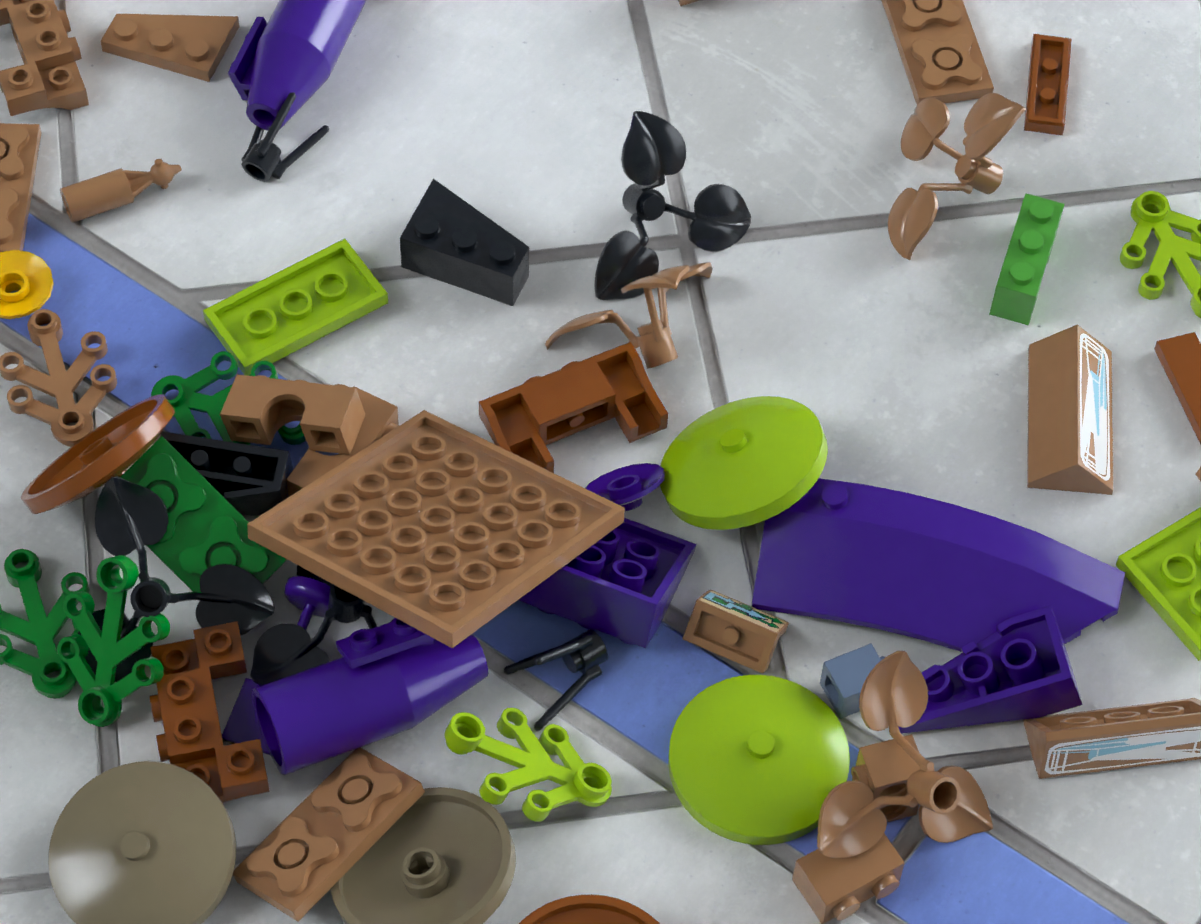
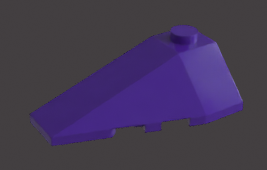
M1046 606L1004 620L996 626L997 631L977 644L974 641L969 642L961 648L962 653L942 666L935 664L923 671L922 675L928 690L926 710L914 725L906 728L899 727L900 733L1040 718L1083 705L1052 606Z

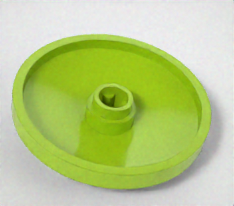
M758 396L733 401L702 415L689 424L673 440L661 461L660 466L664 468L665 480L660 484V488L672 512L681 520L693 526L704 529L727 530L757 524L788 509L813 487L826 463L828 455L827 439L816 415L808 407L797 401L776 396Z
M743 675L728 678L707 687L697 694L685 706L677 718L671 734L668 754V768L673 788L678 799L689 814L705 828L721 837L752 845L780 844L800 838L816 829L824 799L833 788L847 782L850 766L847 737L839 719L831 708L807 688L787 679L768 675Z

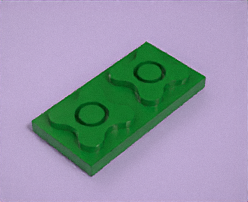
M163 436L121 476V478L152 490L163 500L169 515L167 531L159 542L146 546L193 592H201L200 577L207 568L215 565L232 564L249 571L264 584L287 561L286 558L248 539L247 524L249 522Z

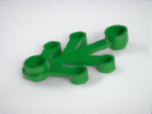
M226 351L216 353L211 359V365L186 379L170 375L163 377L154 385L151 397L159 394L165 396L172 389L179 391L175 399L168 401L175 410L173 417L176 418L185 435L212 439L208 431L199 428L190 411L195 410L209 415L223 441L251 445L247 442L231 441L220 416L232 385L212 396L197 393L219 379L229 380L236 375L238 365L231 353ZM222 361L231 362L230 368L225 371L218 370L217 366ZM269 361L257 362L253 365L251 374L248 375L257 376L261 371L269 370L272 372L269 378L278 379L275 366ZM300 423L295 428H288L283 425L278 429L280 438L287 444L298 445L306 441Z
M17 549L6 558L4 570L9 583L20 589L29 622L3 611L0 605V630L35 645L40 659L13 649L9 637L0 634V646L7 647L5 651L0 653V665H8L32 676L33 685L40 694L53 699L61 698L71 692L77 680L68 664L59 658L54 639L68 620L63 610L65 597L80 591L89 593L88 581L81 573L72 572L67 574L61 581L63 593L46 617L37 582L42 575L39 559L32 551ZM28 562L25 567H15L19 563ZM73 584L82 585V588L77 591L68 590ZM72 620L74 632L71 635L78 634L79 629ZM70 643V651L75 655V646L73 643ZM53 671H61V674L55 678L47 677Z
M123 555L106 558L100 562L97 568L96 577L98 584L107 592L102 631L92 616L95 603L89 593L80 591L69 594L63 602V610L66 616L75 622L82 636L74 634L60 639L57 645V653L59 658L68 664L83 690L78 699V710L81 717L87 723L98 727H105L115 723L122 712V700L142 686H149L160 682L164 675L162 663L155 657H148L136 661L132 672L114 683L117 665L146 644L164 640L170 633L168 619L164 615L158 614L156 616L143 617L138 627L120 640L127 590L135 585L139 575L137 565L130 558ZM120 568L123 572V579L121 578L119 573ZM77 599L81 602L82 605L81 612H79L76 607ZM152 621L157 625V635L152 632ZM70 643H73L75 646V655L70 651ZM89 648L98 662L96 675L85 659ZM145 665L151 670L150 678L145 674ZM101 699L103 700L104 708L101 705Z

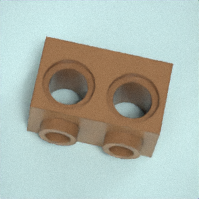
M913 735L903 736L918 751ZM894 739L859 748L856 766L851 768L852 781H859L868 785L873 792L874 799L879 796H907L908 778L912 773L920 770V766ZM883 805L879 809L885 815L886 821L891 822L917 815L919 805L914 808L906 805Z

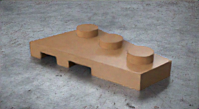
M116 14L100 42L103 52L210 82L240 27L238 16Z

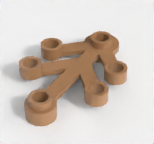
M40 309L32 314L27 326L32 342L42 347L49 375L25 365L23 357L16 352H7L0 357V374L8 381L17 380L56 398L59 409L35 400L31 389L25 385L14 386L7 393L9 408L12 412L27 414L51 425V431L55 439L66 446L72 447L93 431L94 422L91 414L106 393L111 392L117 386L116 373L114 368L107 364L94 367L90 373L92 385L75 405L73 392L95 362L107 354L106 338L100 332L92 331L86 333L81 339L82 351L66 371L58 344L63 336L61 320L56 313L48 309ZM93 343L100 344L97 348H88ZM10 364H18L16 368H6ZM102 376L110 377L107 381H98ZM19 397L27 398L25 401L20 403L14 402ZM71 422H77L75 425L72 426L67 425Z

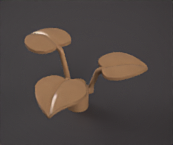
M989 93L978 99L964 122V131L967 136L963 139L966 153L963 155L939 139L950 122L947 106L935 98H925L918 103L914 109V114L907 120L902 133L901 150L903 155L912 161H920L930 153L933 145L958 160L955 166V174L961 183H923L918 191L913 188H906L898 196L888 217V233L892 245L903 258L911 260L915 247L924 238L934 222L938 212V199L933 191H963L970 194L974 188L984 194H991L997 190L1002 182L1003 169L985 156L1001 141L1026 110L1024 106L997 93Z
M706 262L692 266L683 265L667 268L652 276L635 280L621 288L622 294L633 289L643 288L651 322L637 328L639 336H635L613 309L577 317L561 326L546 341L547 350L565 333L596 323H614L625 334L634 348L640 347L647 369L677 359L678 355L671 338L672 333L668 322L666 292L670 288L676 290L680 281L691 276L709 279L713 270L711 263ZM657 288L658 290L660 320L658 318L652 293V289Z
M896 651L888 655L871 670L860 692L859 708L865 725L874 731H882L889 728L891 737L920 766V770L912 773L908 778L907 796H879L874 799L871 788L859 781H847L833 788L824 799L818 821L817 847L820 853L825 856L847 858L861 854L873 847L881 839L887 826L886 817L879 809L883 805H906L911 808L920 805L919 822L922 830L929 838L938 842H954L972 834L993 829L987 801L974 777L967 770L952 765L934 771V763L926 760L899 731V727L906 728L914 725L923 715L928 703L926 681L921 671L914 665L905 651Z

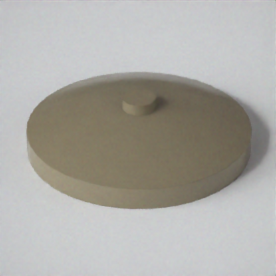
M144 761L124 764L105 771L90 780L64 807L56 822L50 840L48 867L51 885L61 907L76 924H202L220 904L230 885L236 862V838L232 821L222 801L195 774L181 767L163 762Z
M425 788V793L330 889L334 904L345 924H483L506 897L515 873V846L503 817L489 802L484 801L473 793L454 788Z

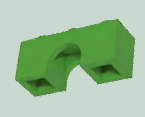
M1025 193L995 288L989 315L1029 325L1065 204Z

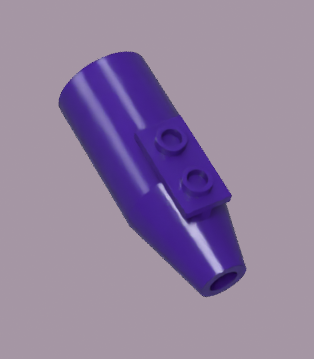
M279 0L268 23L264 17H256L228 71V75L241 99L247 101L246 115L253 124L264 130H269L288 94L294 92L296 98L280 127L281 129L328 80L367 0Z
M394 618L392 622L372 629H360L353 632L347 638L335 641L337 650L343 657L254 688L252 690V697L257 720L268 751L279 772L282 775H286L412 729L488 677V665L482 647L474 635H470L454 648H451Z

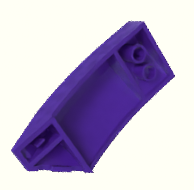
M818 478L813 487L799 501L778 515L765 520L752 607L759 610L834 620L880 629L962 652L961 648L969 642L974 641L977 644L997 631L996 626L1004 620L1051 605L1065 645L1080 636L1082 629L1099 619L1104 622L1118 613L1125 572L1041 533L991 515L902 491Z

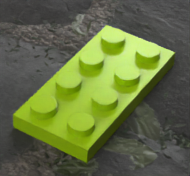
M344 238L204 309L203 315L204 320L227 352L234 356L243 374L250 375L253 365L257 362L269 361L274 363L388 304V293Z

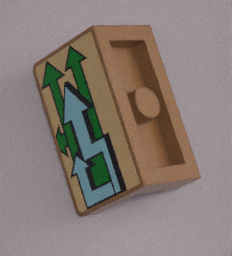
M708 590L696 600L682 639L763 674L769 666L778 639L786 632L789 623L714 590Z

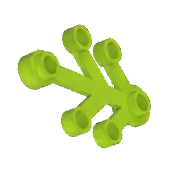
M1144 192L1132 203L1130 214L1137 225L1130 241L1122 247L1120 262L1129 269L1141 267L1146 256L1144 245L1151 231H1153L1160 244L1149 271L1141 277L1138 286L1139 294L1149 300H1154L1161 296L1165 285L1163 277L1171 260L1192 294L1190 305L1193 312L1201 318V275L1190 259L1193 258L1201 261V233L1199 232L1201 231V219L1198 220L1172 211L1168 199L1159 192ZM1171 227L1191 233V240L1175 235ZM1128 253H1134L1138 257H1131ZM1146 284H1154L1157 288H1150Z
M505 709L497 721V729L504 737L516 739L522 750L486 736L482 721L470 713L460 712L455 714L445 730L446 745L452 752L464 755L475 750L519 768L504 774L490 773L486 776L479 788V793L484 801L492 805L503 803L511 791L545 780L562 785L547 792L532 790L522 804V811L532 821H544L552 809L574 801H578L586 806L598 807L605 804L611 795L612 780L608 771L598 764L584 763L569 742V735L563 727L556 724L547 725L539 739H537L527 725L526 715L519 709ZM549 755H558L564 766L554 763ZM534 803L540 805L542 808L535 806Z

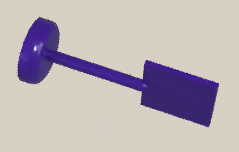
M303 576L288 578L284 595L293 606L302 610L297 625L307 630L312 615L325 618V612L328 611L330 586ZM245 678L222 733V739L234 744L260 739L262 752L270 755L253 704L252 690L260 686L252 679Z

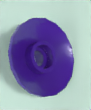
M633 464L601 475L590 482L585 489L624 507L625 511H629L639 507L643 503L642 498L660 486L665 480V471L658 464Z

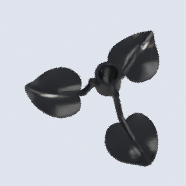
M633 112L631 126L623 144L621 155L624 173L630 180L635 182L625 190L622 202L624 208L633 214L630 220L635 223L640 240L633 232L621 231L606 243L600 255L595 273V296L600 300L626 299L639 296L644 293L643 288L633 289L623 294L621 288L635 280L652 276L658 272L659 259L656 252L645 247L649 238L643 225V220H656L664 211L691 219L693 221L688 230L689 240L695 246L706 251H720L731 247L745 235L751 224V214L742 196L737 190L724 184H713L703 189L695 199L694 212L665 202L664 196L653 188L664 185V175H674L683 168L686 159V145L682 135L673 125L663 118L647 112Z
M118 476L111 477L107 481L96 505L95 529L97 537L104 549L113 556H126L136 549L139 560L138 577L141 581L132 590L130 600L135 612L130 620L124 613L120 640L138 627L136 625L142 616H156L169 603L199 600L195 613L201 628L238 621L240 636L248 633L274 613L275 606L266 587L249 571L236 565L219 564L207 568L200 577L201 592L173 594L169 586L162 579L149 577L147 554L144 545L156 544L164 537L169 523L166 505L156 493L144 486L132 483ZM105 608L92 613L101 631ZM153 643L146 644L117 665L114 682L130 674L136 661L150 657ZM89 648L85 659L96 675L98 662Z
M297 565V576L315 579L330 586L328 611L325 612V618L317 634L312 639L303 627L295 624H278L265 631L257 641L254 649L250 677L256 684L262 686L330 662L326 652L317 646L323 641L331 623L334 620L341 623H351L360 617H364L369 629L375 628L377 624L372 616V608L365 605V601Z

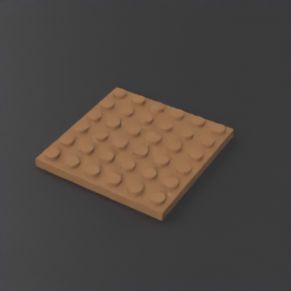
M423 410L248 523L247 526L248 539L441 643L454 648L624 522L625 508Z

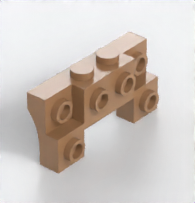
M0 0V26L8 23L11 24L12 33L24 65L0 71V88L5 95L10 116L43 108L73 110L89 105L86 88L75 62L82 59L76 38H68L67 32H70L71 28L65 9L58 10L54 0Z

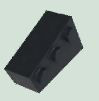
M433 179L400 237L401 267L514 306L529 277V246Z
M162 431L161 436L242 516L264 514L288 498L286 479L294 470L289 451Z

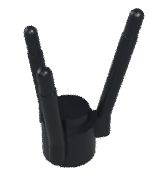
M294 92L288 94L263 140L261 138L264 129L256 126L249 147L241 158L242 168L254 179L262 182H267L271 176L280 179L284 171L329 132V126H322L281 161V150L273 143V140L296 98Z
M588 630L560 646L525 658L504 668V673L509 675L562 657L565 665L572 673L578 671L583 673L534 724L536 731H540L591 680L602 675L599 664L608 659V653L604 642L595 631Z

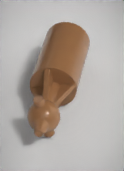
M156 159L149 172L129 171L120 168L60 188V194L69 219L74 223L133 203L134 198L152 183L161 186L162 189H166L169 187L168 184L172 181L173 176L182 169L180 165H169L163 162L162 159Z

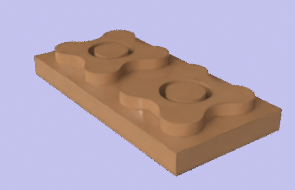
M881 0L917 105L925 98H935L943 103L979 99L986 94L993 93L994 86L963 0Z
M0 123V252L10 250L23 251L41 139L40 124Z
M357 748L234 869L233 877L237 883L299 922L425 793L423 786L418 780L363 748Z

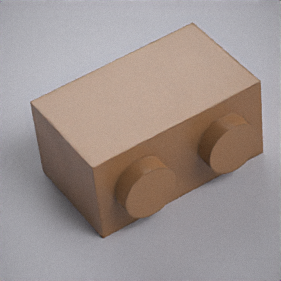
M884 833L881 839L869 850L847 858H831L821 854L819 849L814 850L796 860L792 880L821 924H824L835 917L839 921L844 920L860 908V903L873 896L876 899L884 898L895 891L900 884L905 862Z

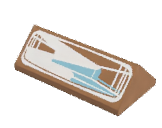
M1077 324L1029 344L1027 488L1112 495V352Z
M1196 698L1048 715L1023 720L1039 779L1201 759V700Z

